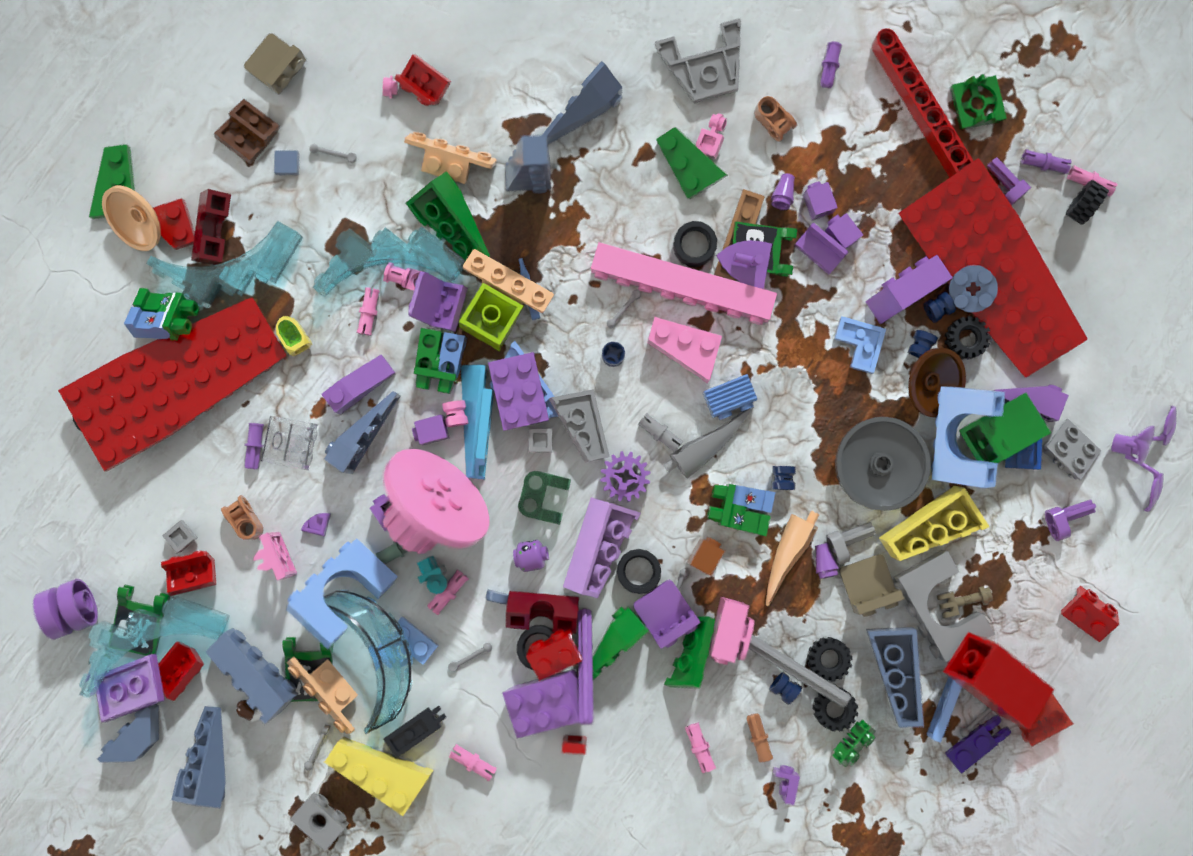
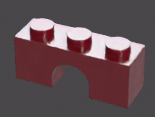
M207 189L200 193L191 261L210 265L222 263L225 239H221V228L224 219L229 215L231 194Z
M509 591L506 608V628L529 630L530 622L534 618L546 617L553 623V632L561 629L563 631L571 629L572 633L576 634L579 597Z

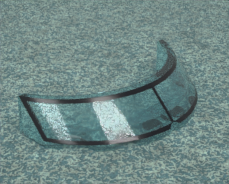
M337 590L323 596L328 608L346 622L363 640L371 655L376 671L377 698L371 719L364 729L365 734L396 719L402 712L413 682L411 680V665H413L411 649L408 641L404 638V632L397 620L390 612L387 613L377 605V601L370 597L348 592V590Z

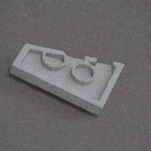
M594 389L549 398L585 463L610 457Z

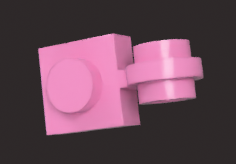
M719 113L717 115L713 114L710 119L709 128H711V131L702 128L696 142L697 147L705 155L714 159L717 158L724 140V136L718 134V132H723L727 124V118H724V115Z

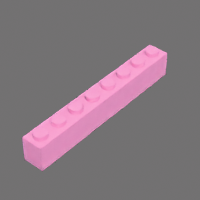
M598 242L591 266V273L597 279L605 281L608 278L614 279L621 286L629 287L630 284L635 285L642 292L652 293V291L661 293V297L672 300L674 297L683 299V303L696 306V303L705 305V309L712 312H718V310L726 311L727 315L733 318L747 317L750 318L749 322L762 325L763 322L767 323L770 320L777 293L600 242Z

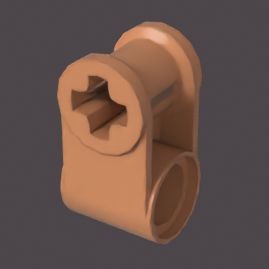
M766 96L757 104L754 111L756 119L776 141L781 142L783 136L791 128L795 129L797 127V122L793 116L775 98ZM761 106H768L771 109V113H764Z
M243 495L237 497V501L228 507H222L221 512L241 539L256 540L263 533V525L257 518L248 500ZM249 523L253 525V533L251 535L246 533V526Z

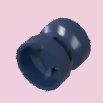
M947 292L941 293L935 300L930 299L923 303L925 313L933 323L941 320L944 315L956 312L954 301Z
M916 330L913 336L914 344L910 345L908 353L916 358H920L932 346L936 345L938 337L926 331Z
M612 341L603 347L602 359L606 365L617 367L624 361L625 350L620 343Z
M772 466V473L775 475L772 489L795 490L796 483L793 481V476L796 474V467Z
M781 672L772 682L769 690L775 695L780 694L782 701L790 705L800 694L802 686L797 682L790 681V677L785 672Z

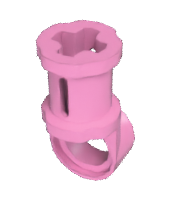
M389 262L384 271L383 281L387 283L389 281L401 284L404 288L414 291L415 280L422 271L412 268H400L394 266V263Z

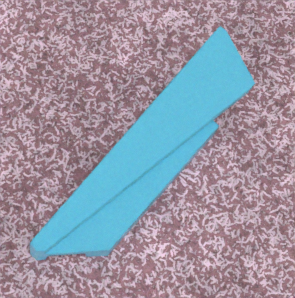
M463 365L461 367L462 400H465L466 403L464 412L469 424L464 425L467 478L485 479L494 391L492 389H485L486 365Z

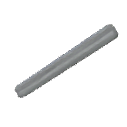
M754 635L751 636L748 649L838 705L845 707L851 698L849 694Z

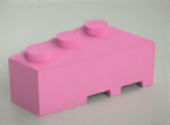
M654 317L647 343L708 383L722 336Z

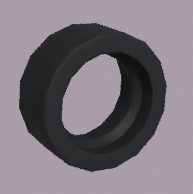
M701 221L685 223L678 229L673 240L675 256L681 263L689 267L705 265L712 259L717 249L715 231L708 224ZM691 231H699L708 239L707 252L700 257H690L682 249V239Z
M642 549L630 550L624 554L617 567L618 580L623 588L636 594L648 593L654 589L659 583L662 573L656 556ZM633 558H645L652 565V577L643 585H635L626 577V565Z
M534 625L520 635L517 642V655L520 662L526 668L533 670L526 657L525 644L527 640L535 634H543L551 638L550 636L555 633L552 628L545 625Z

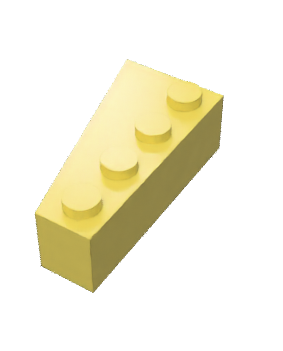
M953 486L879 537V540L892 558L901 561L928 551V549L935 546L947 544L956 538L968 536L972 532L984 530L990 526L966 489Z
M345 737L336 743L324 763L402 816H404L433 772V769L421 767L408 760L396 759L392 754L372 749L370 746Z

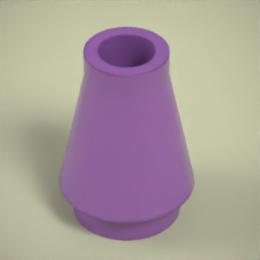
M787 173L781 175L780 181L771 197L772 205L775 208L787 210L793 204L795 179L793 175Z
M829 543L816 545V574H819L820 579L837 576L839 567L829 548Z

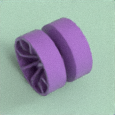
M77 578L59 585L58 588L53 587L34 596L33 610L36 621L42 632L52 640L69 635L73 630L79 631L90 627L97 622L98 610L95 599L87 584L81 579Z

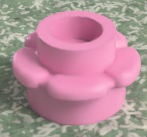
M390 76V78L384 77L383 96L392 98L393 95H397L398 81H394L393 76Z

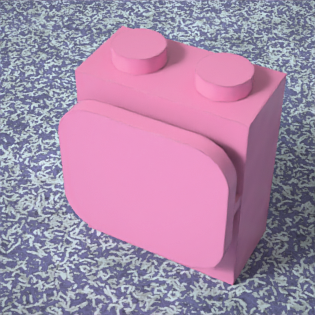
M724 597L720 598L714 632L709 646V654L714 659V662L727 665L728 661L735 663L736 657L739 660H745L754 627V620L746 617L749 606L745 603Z

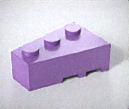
M938 255L931 259H928L926 256L915 263L917 268L912 270L911 267L903 270L898 274L900 277L898 280H895L894 277L882 284L884 289L865 301L880 324L952 279V276Z

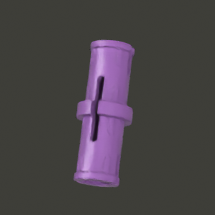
M1025 149L1023 152V159L1021 160V164L1039 167L1042 171L1052 170L1064 174L1069 172L1071 165L1068 164L1072 163L1070 159L1052 156V153L1046 152V154L1028 149Z

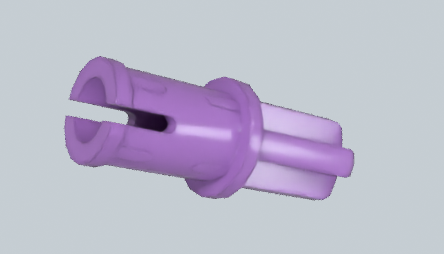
M836 41L828 42L826 56L821 64L823 67L821 87L823 88L833 87L836 70L840 67L839 56L842 44Z
M249 423L247 443L244 444V446H247L244 465L247 469L259 468L260 452L264 446L261 445L264 424Z

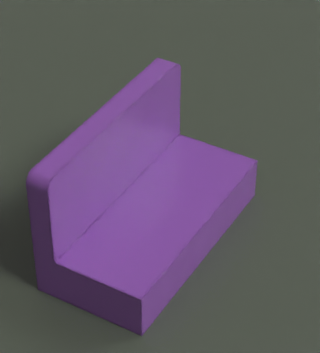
M815 223L810 225L794 245L827 274H830L849 253Z

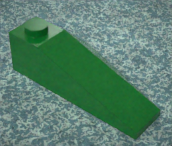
M447 171L428 183L405 203L422 225L431 227L437 232L436 236L440 240L445 239L449 242L453 250L464 260H467L474 249L488 257L490 256L461 190Z
M621 606L611 615L614 619L610 622L593 653V680L601 674V669L604 666L608 667L616 661L620 651H628L649 631L629 606L625 609Z

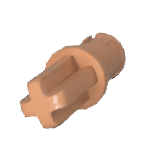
M754 713L747 716L746 719L752 736L750 741L754 742L758 761L767 762L772 760L773 755L767 740L769 735L765 734L760 715Z

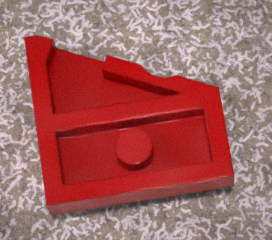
M181 198L153 207L160 223L161 236L174 249L178 250L193 245L195 231L185 200Z

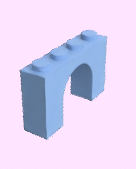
M941 387L938 395L939 411L935 422L937 432L933 443L935 452L934 461L931 465L932 480L980 488L995 487L998 463L973 460L965 456L957 445L956 432L960 422L968 415L1003 416L1005 392L961 387Z
M357 538L352 543L346 542L338 551L340 553L338 557L328 559L322 566L324 570L318 576L314 573L305 582L306 587L301 592L296 590L287 600L289 603L286 610L327 649L345 633L348 626L326 605L323 597V589L326 584L335 578L350 577L359 581L379 599L394 584L398 577Z

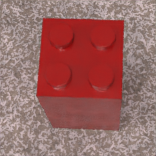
M970 632L967 633L943 670L946 675L996 714L1030 730L1055 690L1002 646Z

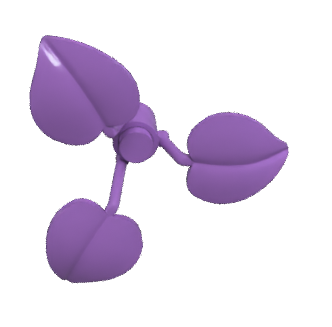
M1172 405L1164 424L1163 433L1160 436H1154L1155 426H1149L1137 436L1132 435L1130 437L1116 434L1112 442L1111 450L1113 452L1125 454V459L1132 460L1150 471L1154 476L1150 504L1144 510L1146 512L1153 508L1161 495L1164 474L1159 473L1144 462L1148 456L1149 446L1152 441H1163V445L1166 446L1174 435L1177 410Z

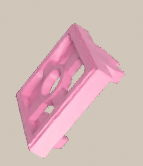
M271 532L259 536L264 549L259 550L253 559H263L264 562L257 569L265 571L273 569L277 580L297 575L281 533Z

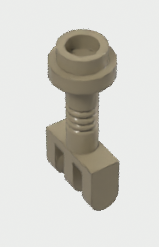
M978 587L979 592L955 598L953 591L936 595L938 600L948 599V602L939 604L940 609L950 608L951 610L943 612L942 617L949 618L960 615L958 607L982 601L983 605H988L990 601H993L990 588Z

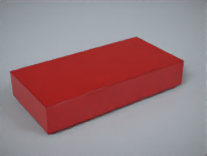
M579 735L563 736L562 753L586 755L587 737Z

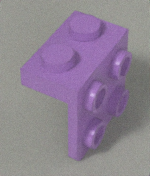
M420 272L415 284L412 300L409 304L408 315L434 328L455 332L468 288L463 285L444 282L427 272Z
M666 580L633 604L634 609L661 649L674 645L678 640L677 638L684 633L689 634L693 632L697 625L701 623L672 580Z

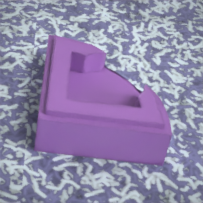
M319 513L312 516L304 523L301 531L325 536L331 514Z

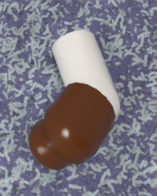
M241 700L237 703L236 712L239 717L251 722L261 720L260 717L263 714L258 708L252 709L248 705L247 700Z

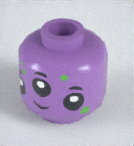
M539 540L518 543L517 548L513 550L515 566L519 567L523 572L543 569L545 560H549L547 546H543Z

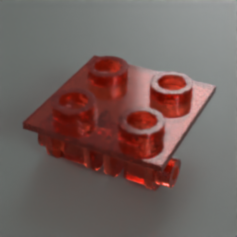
M1052 693L1030 730L1018 724L1017 726L1023 733L1021 734L1023 740L1026 743L1029 742L1031 747L1072 726L1073 722Z

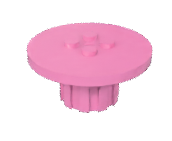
M419 449L402 450L396 453L387 463L383 479L386 492L392 504L384 513L385 519L383 523L390 533L389 536L394 542L403 546V549L409 552L414 551L418 554H425L428 550L431 551L437 543L453 548H468L477 544L486 534L489 528V513L485 501L470 479L453 464L438 455Z

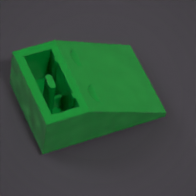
M1027 392L1005 403L1003 416L983 415L959 430L976 460L999 463L1051 434L1050 429Z

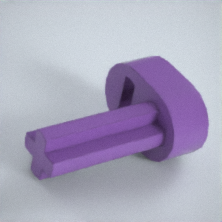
M995 158L986 166L1009 190L1005 197L1011 205L1031 189V186L1024 179L1020 181L998 158Z
M1090 499L1063 509L1054 507L1046 510L1045 520L1052 537L1056 541L1069 538L1071 530L1068 522L1095 513V503H1092Z

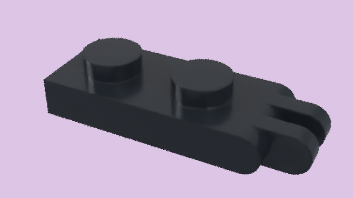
M440 706L433 710L427 707L383 738L396 759L442 727L440 722L447 718L445 713L438 718L434 716L441 710Z

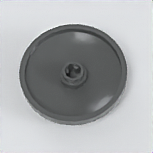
M875 417L862 421L844 435L837 448L835 470L839 484L854 502L868 509L888 511L908 505L923 491L930 475V454L925 441L912 426L899 419Z

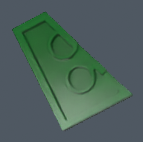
M127 144L104 147L89 213V218L91 219L105 218L102 198L105 191L109 188L125 186L135 191L130 146Z

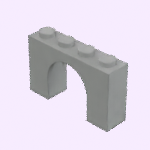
M941 550L893 578L896 582L894 584L895 589L902 591L908 603L905 605L906 609L919 622V625H917L919 632L924 638L927 637L931 643L929 646L931 653L936 659L939 658L947 662L952 658L968 632L985 639L995 635L985 615L977 611L947 626L939 625L930 616L927 601L931 590L940 582L960 572L949 552Z

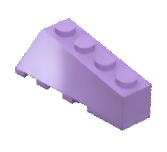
M591 497L563 587L582 595L598 598L611 573L610 566L612 562L618 559L621 553L619 548L624 538L628 539L632 532L629 528L633 520H638L641 513Z

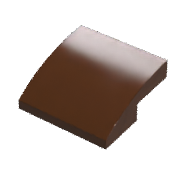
M243 99L228 113L229 119L214 133V136L251 165L271 142L280 126Z

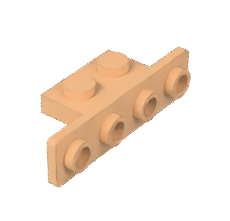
M420 132L410 133L404 139V143L425 149L421 171L440 176L447 171L454 181L462 184L467 182L471 163L492 169L497 161L489 153H475L462 145L455 147L449 145L443 139L432 140L426 138V135Z
M475 249L463 264V269L482 279V283L518 302L523 307L526 304L540 313H544L554 296L549 290Z
M295 657L287 661L290 674L296 679L300 678L305 684L303 689L311 697L315 696L320 702L318 704L319 708L326 715L330 714L335 720L333 722L334 726L341 733H352L355 728L340 711L356 698L358 694L332 663L327 659L311 674H308Z

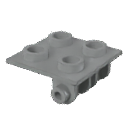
M1069 419L1065 420L1050 442L1046 441L1042 445L1043 453L1047 454L1051 459L1056 457L1053 462L1058 463L1060 461L1058 467L1062 468L1070 478L1073 477L1075 480H1081L1101 452Z

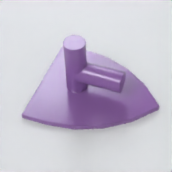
M752 240L737 242L726 247L716 255L722 267L737 281L764 289L771 243Z

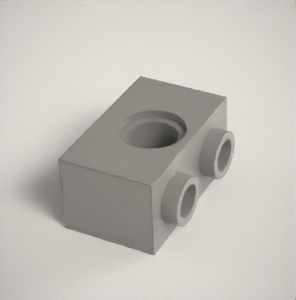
M314 792L290 820L326 851L349 823L341 811L334 810L328 805L329 802L323 795H317ZM316 815H323L326 819V824H320L316 819Z

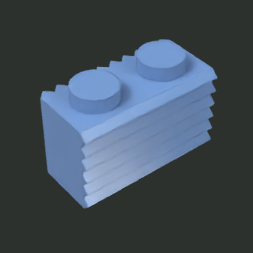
M748 374L703 392L712 418L718 417L719 420L732 416L731 411L740 408L742 412L754 407L753 402L758 400Z

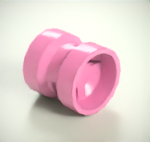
M465 400L442 404L443 411L446 413V427L469 424L468 417L464 412L466 408Z

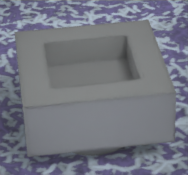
M529 428V452H552V429Z
M180 520L162 535L176 553H181L197 539V536L183 520Z

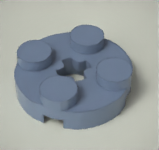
M979 265L963 267L953 276L949 285V294L955 306L966 312H979L989 307L998 292V285L994 275ZM971 282H976V286L981 288L980 291H976V295H971V292L966 291V287H969Z

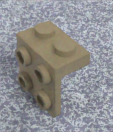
M269 33L245 62L244 68L279 95L287 87L294 75L302 68L307 59L295 45L290 47L275 34Z
M878 554L843 566L839 570L853 612L858 615L862 614L863 617L871 616L877 613L876 609L894 608L899 605L898 601L904 600L902 591L895 589L883 555Z

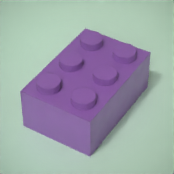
M575 669L554 674L541 681L536 679L514 685L502 693L516 738L579 722V679Z

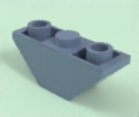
M154 704L138 710L134 714L136 719L131 724L129 722L126 723L117 732L119 736L116 740H110L102 747L101 751L103 753L97 760L99 762H134L143 757L159 740V706Z

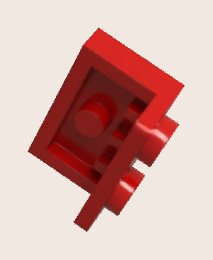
M412 54L403 72L396 74L394 77L399 82L400 88L415 94L417 100L425 106L438 105L452 82L416 54Z
M195 551L191 555L175 556L161 562V567L166 571L167 593L170 596L217 585L215 560L207 551Z
M1082 586L1077 588V595L1061 610V615L1098 642H1101L1120 625L1117 609L1109 603L1105 604L1095 592L1090 589L1086 590Z
M563 629L558 630L550 636L551 638L542 641V639L537 640L529 646L526 657L539 681L582 661V656L572 639L573 633L571 629L563 631Z
M179 641L172 646L158 664L163 693L167 699L175 701L185 690L189 682L200 672L204 665L196 649Z

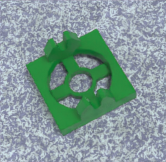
M981 74L977 78L972 76L964 82L950 86L960 130L1002 122L1007 119L996 75L986 77L985 74ZM978 86L988 89L993 96L985 98L983 95H980ZM970 88L972 97L968 102L962 103L963 94ZM972 99H981L983 108L974 109L971 105ZM995 104L993 112L985 116L983 110L986 106ZM969 109L971 112L976 113V118L970 117L964 110Z

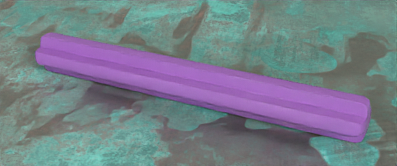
M582 609L578 611V650L582 656V661L578 663L579 723L589 725L593 724L592 611Z

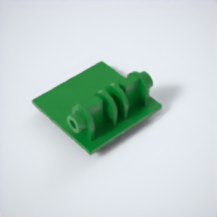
M864 720L857 721L850 729L858 739L849 732L847 733L855 741L853 745L844 737L842 739L851 747L850 749L841 741L833 749L835 752L832 756L845 767L849 764L853 766L861 756L859 751L864 746L868 748L876 738L874 736L876 731Z

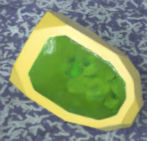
M283 316L278 320L276 334L291 356L298 355L312 346L311 340L298 321L288 316Z

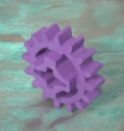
M623 451L620 452L619 458L614 454L611 455L613 461L611 463L605 461L604 463L608 468L601 469V472L606 474V477L600 479L601 482L607 483L603 488L604 491L610 489L612 491L610 497L612 498L617 494L618 501H621L623 496H626L628 502L631 501V495H634L637 499L640 498L638 491L646 492L647 490L643 485L650 484V481L645 479V476L651 474L650 471H644L647 462L641 464L639 462L641 459L640 455L636 459L632 458L633 452H630L628 457L624 456ZM625 461L624 466L619 470L612 469L618 462ZM633 463L639 468L641 476L636 475L632 470ZM625 470H628V474L636 478V480L631 479L623 483L622 478L614 475V473L622 474ZM610 477L617 480L619 484L618 490L612 486ZM630 484H639L633 491L626 492L627 486Z

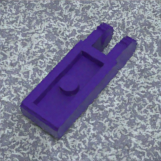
M999 715L992 717L983 725L977 726L967 737L962 738L945 752V755L961 774L1010 735L1011 730L1008 727L1000 729L993 736L988 732L1002 722Z

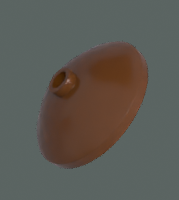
M933 348L925 352L916 361L910 373L908 391L911 403L919 413L936 418L939 411L938 395L941 387L965 388L966 371L961 358L950 349Z

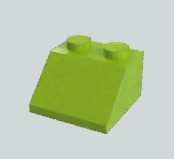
M482 283L461 317L459 327L500 351L510 335L523 309V305Z

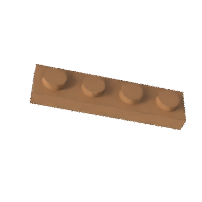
M745 189L742 190L722 250L732 245L735 221L756 224L765 196ZM718 261L714 275L736 281Z

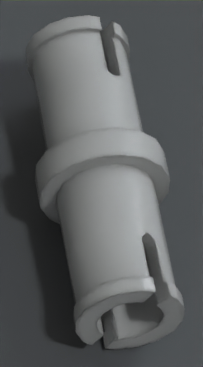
M648 413L638 423L639 426L654 436V440L661 441L674 453L683 443V440L667 429L668 426L665 424L661 425L649 416Z

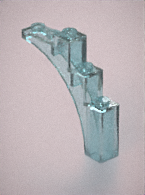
M277 221L268 235L253 249L238 258L222 264L207 267H184L166 263L153 256H150L146 264L153 267L151 272L164 279L166 275L173 279L171 283L183 289V295L188 300L196 301L199 308L203 306L209 309L219 290L232 297L235 293L243 296L253 277L265 284L268 281L276 284L303 237L297 231Z
M422 226L419 230L416 229L411 233L408 238V244L385 227L383 231L379 230L374 235L373 243L370 245L349 228L346 232L343 231L336 240L337 244L335 247L341 253L335 255L330 260V267L325 273L322 272L316 277L315 285L312 288L325 297L337 284L352 274L368 267L388 264L389 262L421 266L437 272L451 282H454L464 270L463 264L465 260Z
M175 596L171 600L166 601L162 613L165 614L164 616L141 608L135 610L134 613L131 612L126 621L128 629L106 621L94 625L89 634V639H91L89 646L98 650L94 651L89 659L91 667L88 674L85 673L80 681L79 687L82 689L79 695L87 698L95 695L102 680L115 663L140 644L158 637L177 634L200 635L217 640L223 634L230 615Z

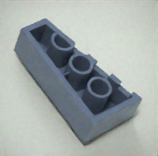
M547 135L522 136L516 145L517 149H514L512 152L513 156H510L505 164L506 191L533 190L534 193H544L547 189H551V167Z
M914 627L866 629L897 725L899 727H924L917 629Z
M232 628L225 631L206 651L207 655L224 675H231L234 688L237 691L245 692L249 698L247 700L248 705L252 709L257 707L263 714L260 719L264 724L280 714L299 694L295 691L296 686L294 683L284 679L279 674V669L273 663H268L262 657V652L257 647L251 646L246 641L245 635L239 630Z

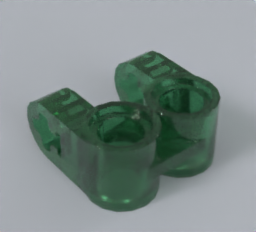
M540 471L529 472L525 476L518 502L519 511L526 517L560 525L563 513L543 509L542 505L547 486L569 491L571 479ZM534 476H539L542 479V486L537 490L530 487V480ZM527 499H534L536 501L537 507L533 512H528L524 508V503Z

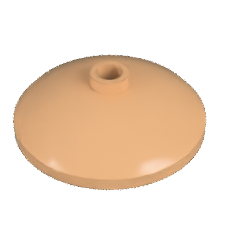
M113 186L105 191L102 198V208L105 218L114 233L124 243L136 250L149 251L157 246L160 241L161 228L158 217L149 202L138 192L125 186Z

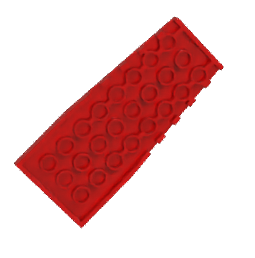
M979 158L898 213L927 257L931 259L938 255L952 278L963 267L970 265L982 266L994 275L998 285V292L993 303L982 311L971 313L975 317L980 318L979 322L984 321L986 323L984 327H989V335H991L1024 377L1030 376L1087 341V336L1020 217ZM971 282V285L966 287V291L971 292V295H976V291L981 289L980 286H976V282Z
M251 297L193 323L190 334L180 335L178 341L171 340L170 338L152 341L119 356L64 386L58 392L101 467L107 472L170 437L194 421L197 416L215 407L216 403L224 398L227 399L234 391L243 385L249 384L253 381L252 379L263 372H267L282 359H286L287 354L256 301Z

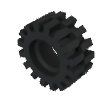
M1094 180L1089 181L1079 191L1076 198L1073 199V202L1066 211V215L1081 225L1085 224L1104 202L1109 193L1108 189Z
M972 316L962 317L954 321L947 328L948 332L944 336L947 337V340L944 341L945 345L948 344L949 348L947 349L954 351L962 360L980 356L990 345L988 340L991 339V335L987 333L990 329L989 327H984L986 325L984 321L979 322L980 318H972ZM965 329L971 330L975 334L976 341L971 347L964 346L960 342V333Z
M823 637L819 641H815L813 647L810 646V653L807 654V658L809 659L808 666L813 673L831 682L836 681V679L841 680L844 674L847 675L849 673L848 669L852 667L850 662L853 658L846 644L832 637ZM827 650H833L838 655V663L832 668H826L821 663V656Z
M841 687L839 689L849 694L851 698L844 707V712L840 717L832 718L827 713V705L832 700L819 692V696L814 698L815 705H813L815 718L824 728L833 732L835 730L842 732L844 728L849 729V725L856 722L855 716L858 717V712L856 711L858 704L855 703V698Z

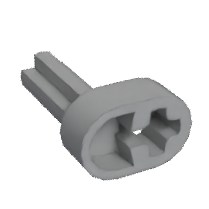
M869 522L842 533L835 531L826 535V541L829 543V548L838 566L850 561L847 546L875 536V527Z

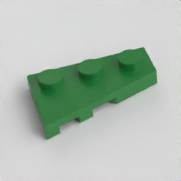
M677 127L672 128L656 139L687 199H692L729 176Z
M709 616L697 617L701 623L697 625L693 632L685 635L682 642L683 652L679 658H675L673 662L675 670L671 678H666L664 685L671 688L700 689L709 654L711 637L714 632V618Z

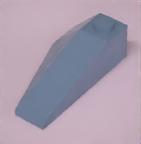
M603 61L581 84L583 88L580 94L570 98L565 108V114L559 113L542 134L547 135L548 145L607 112L611 106L615 108L622 100V86Z
M394 391L391 392L340 435L335 442H330L325 450L327 455L324 459L339 471L353 474L401 395Z
M205 706L194 732L196 741L192 748L187 749L185 754L189 757L184 769H179L171 801L221 808V803L225 797L226 785L221 708Z

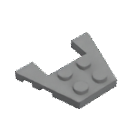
M740 18L720 23L725 47L681 58L675 36L655 41L656 50L693 103L738 91Z

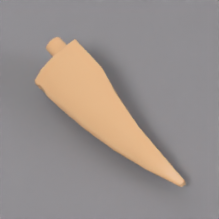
M811 511L806 521L791 514L777 547L771 568L766 606L770 605L786 575L809 547L818 529L815 523L819 514Z

